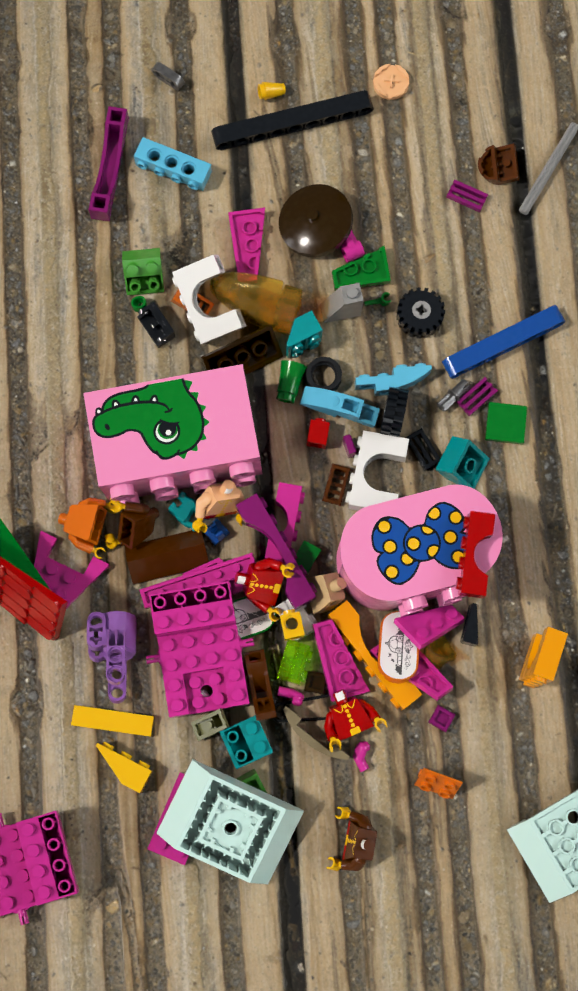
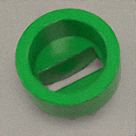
M136 296L131 300V305L135 312H139L147 306V302L143 296Z

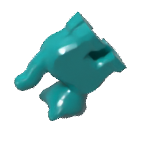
M182 491L177 498L182 504L177 507L176 503L172 502L168 507V512L175 516L182 525L196 532L192 528L193 522L189 521L195 513L196 501L189 498Z

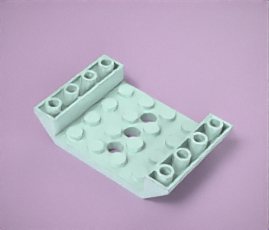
M578 789L529 819H523L506 829L549 903L578 890V820L576 823H571L568 820L570 812L575 811L578 814Z

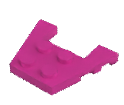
M41 531L34 567L50 590L68 602L67 609L110 565L93 556L85 573L81 574L49 558L58 539Z

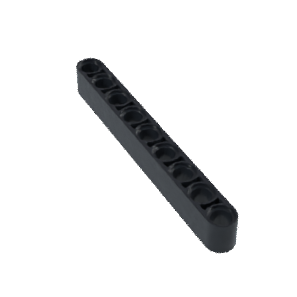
M364 90L220 125L213 128L211 133L216 150H226L364 116L371 113L374 108L369 92Z

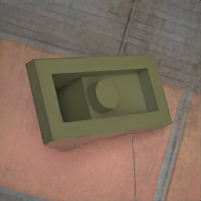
M222 708L191 722L198 741L230 727Z

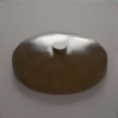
M323 184L309 185L293 193L283 205L279 216V231L284 242L292 251L305 257H321L334 252L347 240L353 226L352 208L345 195L338 189Z

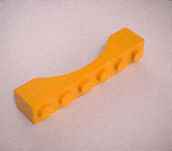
M348 600L328 614V618L333 620L336 628L341 633L344 644L346 646L350 645L353 648L352 654L359 662L361 660L367 666L365 667L366 672L370 677H376L379 681L378 687L384 694L387 692L391 696L390 702L396 709L404 710L422 695L419 689L411 682L392 683L386 680L382 673L380 674L377 668V661L371 656L362 639L359 614Z

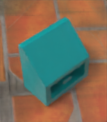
M312 310L294 319L286 346L287 358H296L303 354L304 350L308 348L311 350L320 345L323 330Z
M256 715L220 731V735L236 769L273 753L260 722L256 720Z

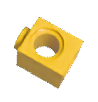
M295 609L283 611V615H280L284 640L288 641L304 637L305 633L300 611L295 612ZM293 619L297 622L298 626L295 629H289L286 626V622Z

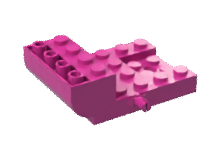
M229 581L149 594L154 633L158 640L159 649L158 654L146 656L147 664L159 662L162 667L169 718L211 712L220 708L228 709L250 705L242 650L244 647L254 646L253 638L241 640L238 635ZM204 686L212 687L213 692L211 696L204 697L201 694Z
M58 810L12 825H4L2 813H0V916L18 913L20 925L30 923L26 912L30 907L79 893Z

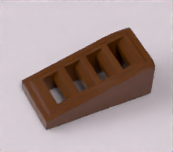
M332 463L322 501L341 506L351 468ZM334 470L344 472L345 476L334 474ZM332 478L343 480V483L333 482ZM330 485L341 488V491L330 489ZM328 493L339 495V499L328 497Z

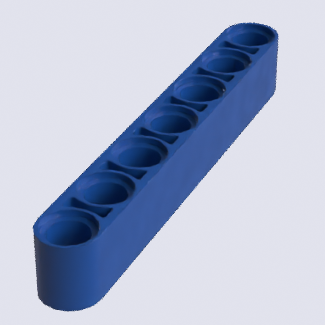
M553 305L445 358L442 364L450 378H456L560 327L566 321L557 305Z

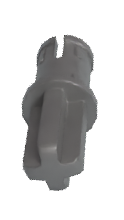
M462 379L453 389H449L448 393L437 403V407L444 412L455 401H459L460 397L471 388L468 382Z

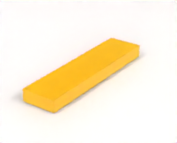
M74 705L71 725L151 737L154 716Z

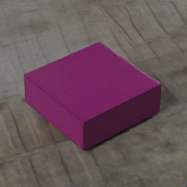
M348 434L343 436L342 442L349 459L355 456L356 448L351 435Z
M437 705L428 723L446 733L455 714Z

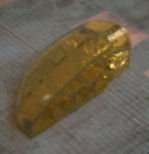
M225 272L211 279V293L229 310L240 309L244 320L257 327L262 328L271 324L275 332L290 335L294 319L298 317L300 312L302 289L285 285L282 290L283 281L240 272Z

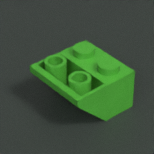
M160 248L122 251L127 295L164 292Z

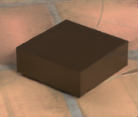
M308 671L304 691L324 695L326 685L324 674Z

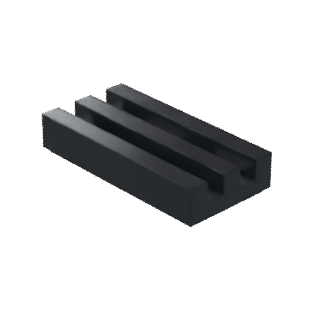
M422 428L406 437L409 439L410 449L424 471L439 463L441 458ZM418 435L421 436L429 451L433 455L435 459L434 461H432L427 451L423 447L422 443L418 439ZM412 438H413L414 441L416 442L417 446L419 447V449L421 450L422 454L424 455V457L426 458V460H427V462H428L429 464H426V463H425V461H424V459L422 458L421 454L419 453V451L417 450L416 446H415L414 443L412 442V440H411Z

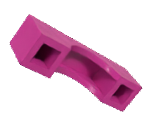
M279 482L276 505L284 511L287 517V526L283 533L288 540L285 543L290 549L292 541L296 542L298 530L294 529L296 522L300 523L302 511H298L299 503L303 504L305 493L302 492V486ZM268 539L265 559L273 558L284 563L280 552L273 542Z

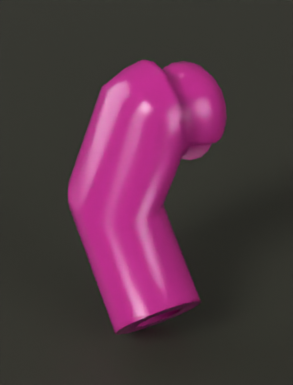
M279 686L277 696L293 699L292 704L295 706L302 705L304 695L301 692Z
M366 741L359 742L353 753V759L360 772L369 769L365 756L367 751L370 750V744Z

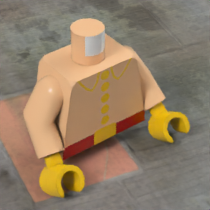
M225 480L223 483L208 486L204 493L196 500L195 517L197 520L193 522L192 528L197 533H199V529L206 533L208 527L203 523V519L236 514L238 512L236 504L245 500L241 489L237 488L231 480ZM238 513L236 521L242 526V518Z

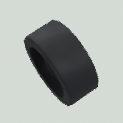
M319 357L308 365L306 370L307 386L336 391L341 384L342 370L334 359ZM324 365L333 369L335 380L329 386H319L314 382L312 376L318 366Z

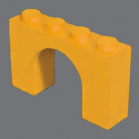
M547 627L544 629L543 635L538 633L533 635L519 680L524 682V686L535 688L554 680L568 633Z

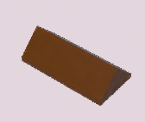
M200 529L199 533L191 530L141 542L133 550L125 546L126 560L133 585L184 573L209 562Z

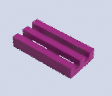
M454 179L446 198L480 212L488 194ZM455 192V193H457V194L463 196V197L466 198V199L473 200V201L479 203V205H477V204H475V203H472V202H470V201H468V200H466V199H463V198H461V197H459V196H457V195H454V194H452V193Z
M484 377L456 403L468 416H471L498 390ZM484 384L485 387L464 405L463 402ZM488 389L491 391L471 410L468 409V407L473 402H475L482 394H484Z

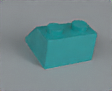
M452 436L435 470L444 478L457 485H464L475 489L490 458L469 439Z

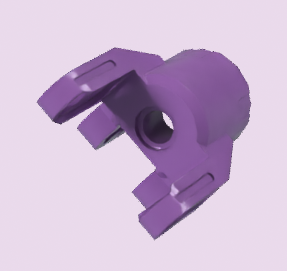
M125 611L93 612L87 619L89 658L93 662L106 660L108 697L111 702L118 704L126 698L127 660L133 658L136 654L137 618L135 615ZM94 618H100L102 623L92 625L91 621ZM94 632H98V638L94 637ZM100 651L99 656H95L94 652ZM113 671H119L122 674L121 678H113ZM114 689H120L123 695L120 698H114L111 693Z

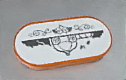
M396 611L387 614L381 621L377 668L380 674L382 673L385 676L386 680L401 684L409 681V679L416 675L419 649L394 624V619L401 617L400 612Z

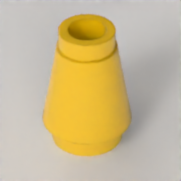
M262 82V84H258L259 99L268 100L286 93L284 83Z

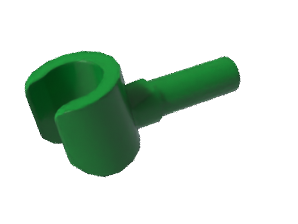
M385 292L380 298L365 301L364 305L381 304L382 306H388L391 300L385 301L384 298L389 297L390 293Z

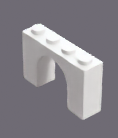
M211 255L172 272L174 276L172 278L176 288H179L181 303L187 308V318L191 324L193 323L195 328L194 335L196 340L200 341V344L210 342L246 327L240 309H234L220 316L212 317L205 314L198 305L197 294L200 286L205 281L225 273L219 255Z
M363 430V435L359 436L357 441V447L360 448L359 455L355 454L353 466H356L355 473L351 472L349 484H352V490L347 491L346 503H349V509L359 511L367 506L398 499L399 494L379 491L370 487L365 481L364 471L368 464L377 459L405 462L409 439Z

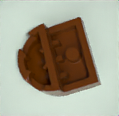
M514 143L500 147L489 146L485 149L486 152L482 157H479V172L489 183L502 185L520 180Z

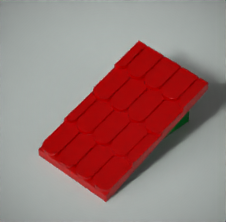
M0 518V605L24 625H30L47 640L54 641L60 636L68 602L50 590Z

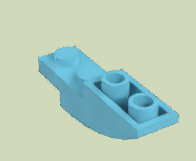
M418 363L415 366L409 367L401 364L393 368L392 375L381 373L378 376L370 377L368 374H363L355 378V390L374 389L375 396H382L388 394L389 387L407 389L427 377L431 372L432 366L426 365V363Z
M305 386L300 401L302 406L333 417L338 415L371 428L375 427L380 410L365 404L362 399L310 386Z

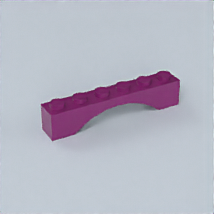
M108 107L101 163L88 209L91 219L110 222L129 122L128 111L125 108Z
M256 493L236 504V509L246 526L256 529L273 542L280 552L284 565L288 563L295 565L293 570L288 569L294 575L286 578L285 594L293 608L297 610L315 600L317 590L312 582L308 583L305 578L307 572L302 565L298 566L295 560L297 555L293 548L289 549L285 542L288 540L283 531L279 532L275 525L278 523L274 515H269L265 509L268 506L264 498H259Z

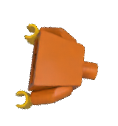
M90 497L79 502L77 505H71L68 514L60 513L58 522L64 525L63 531L69 534L68 539L76 548L89 554L92 552L96 558L103 559L98 557L96 552L98 550L106 552L105 549L102 547L95 548L94 545H98L107 511L115 514L109 507V504H114L111 501L107 503L106 500Z

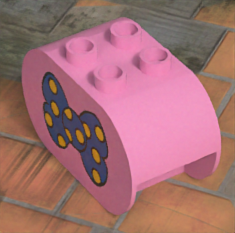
M448 485L360 509L347 522L337 550V572L339 577L344 578L347 584L346 592L356 602L373 610L389 611L398 608L401 617L424 611L423 608L428 606L427 600L437 598L439 607L462 601V598L465 596L458 595L459 590L456 589L457 577L461 576L458 562L459 557H463L464 549L460 548L462 536L466 534V529L463 528L464 516H468L470 511L495 514L493 535L488 539L480 541L474 551L476 565L482 572L486 573L496 562L502 547V526L496 510L484 495L464 485Z

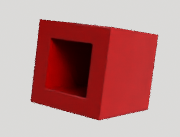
M323 418L311 419L307 446L326 449L330 422H326L327 420Z

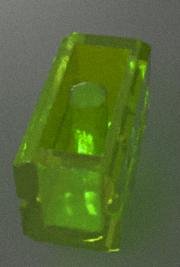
M288 640L276 679L297 686L300 685V682H305L308 671L304 670L306 662H311L313 652L310 651L311 646Z

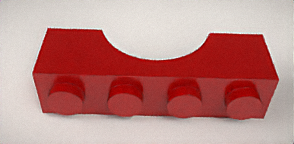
M470 511L468 516H464L463 528L466 529V534L462 536L460 548L464 549L463 557H459L458 562L461 576L457 577L456 589L459 590L458 595L481 599L486 597L488 575L482 572L476 565L474 551L480 541L488 539L493 535L495 514Z

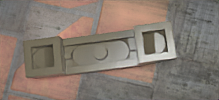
M287 706L283 708L293 730L309 746L333 758L349 759L350 756L342 749L339 750L336 744L332 745L333 752H330L328 748L297 725L302 719Z

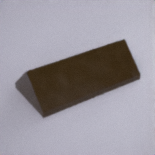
M269 324L201 356L205 371L243 364L244 374L246 375L282 358L283 354L272 325Z

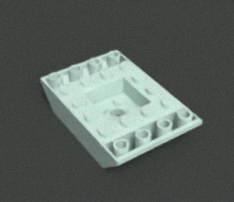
M192 759L157 830V834L174 849L246 882L268 884L304 810ZM234 823L237 828L234 832H227L224 828L225 825Z

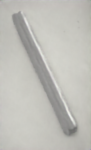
M570 123L520 206V213L527 215L577 133L578 124Z

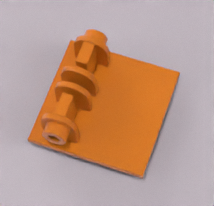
M423 768L419 770L418 779L414 785L423 791L437 793L442 798L453 799L463 782Z

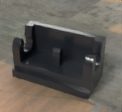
M154 301L138 312L137 318L158 348L175 338L174 330Z

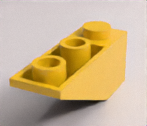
M103 742V744L97 743L96 747L121 784L138 793H142L153 772L149 769L150 765L141 760L138 763L131 760L132 755L121 751L119 754L113 751L114 746Z

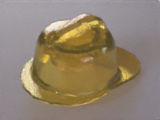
M444 635L424 647L423 654L437 669H441L448 661H453L457 657L455 650Z

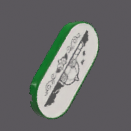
M247 597L233 601L238 635L241 640L262 634L273 625L274 622L270 620L269 613H264L257 608Z

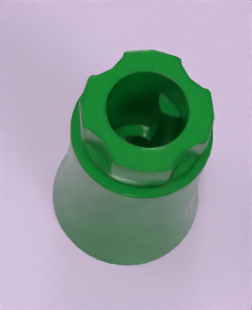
M289 360L281 361L277 400L294 404L307 366Z

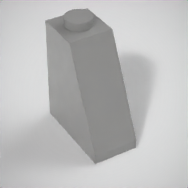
M360 283L340 286L320 304L324 323L361 316L364 300Z

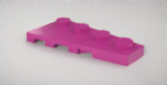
M265 207L228 212L239 285L257 283Z

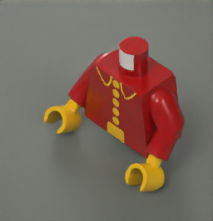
M266 558L249 564L247 573L237 572L235 584L243 585L247 599L264 613H269L270 620L276 622L279 618L274 616V612L281 615L282 610L280 608L273 609L272 606L276 604L283 578H290L294 575L288 569L293 570L295 565L293 563L284 565L283 562L276 559Z
M344 689L333 693L336 704L329 707L324 724V730L330 742V752H333L332 745H338L339 750H341L342 740L373 727V723H375V728L378 732H381L378 727L379 724H384L388 728L386 720L381 718L375 708L365 700L357 699L354 696L347 699Z

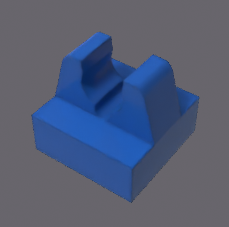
M218 518L207 526L208 529L204 533L214 546L230 534Z

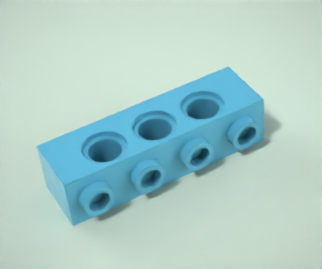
M142 137L134 154L135 164L143 170L149 169L161 177H169L176 183H184L193 190L199 189L203 191L212 173L210 163ZM154 157H158V158H159L157 161H152V160H151V159L154 158ZM170 164H176L173 168L168 167ZM186 171H193L190 175L185 174Z

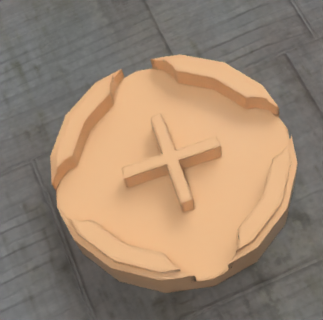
M385 64L375 72L373 79L374 90L384 99L397 100L403 97L408 90L409 75L399 65Z

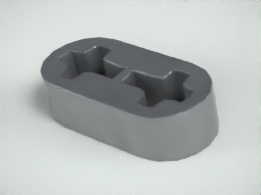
M157 62L151 69L158 79L175 90H180L185 83L179 74L160 62Z

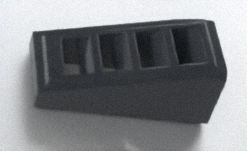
M475 603L470 604L468 607L460 639L462 644L473 647L478 646L477 604Z

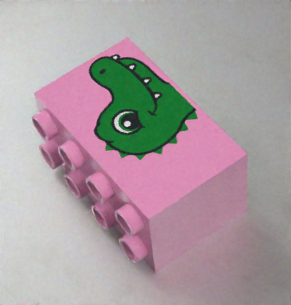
M243 364L83 393L98 486L109 502L112 500L120 501L124 504L125 502L140 503L139 497L152 494L155 495L156 501H168L179 497V489L193 487L194 494H203L208 486L225 480H232L236 487H244L256 483L255 475L262 474Z

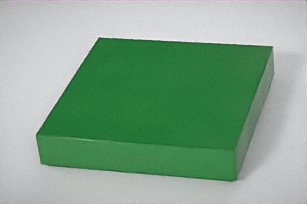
M489 402L485 440L523 445L527 406Z

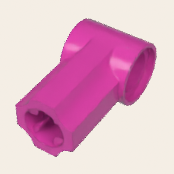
M352 230L347 240L341 246L342 255L347 263L365 255L361 242L357 241Z

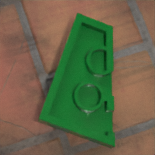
M385 245L354 262L351 261L333 270L334 291L340 286L360 283V287L390 283L391 279Z

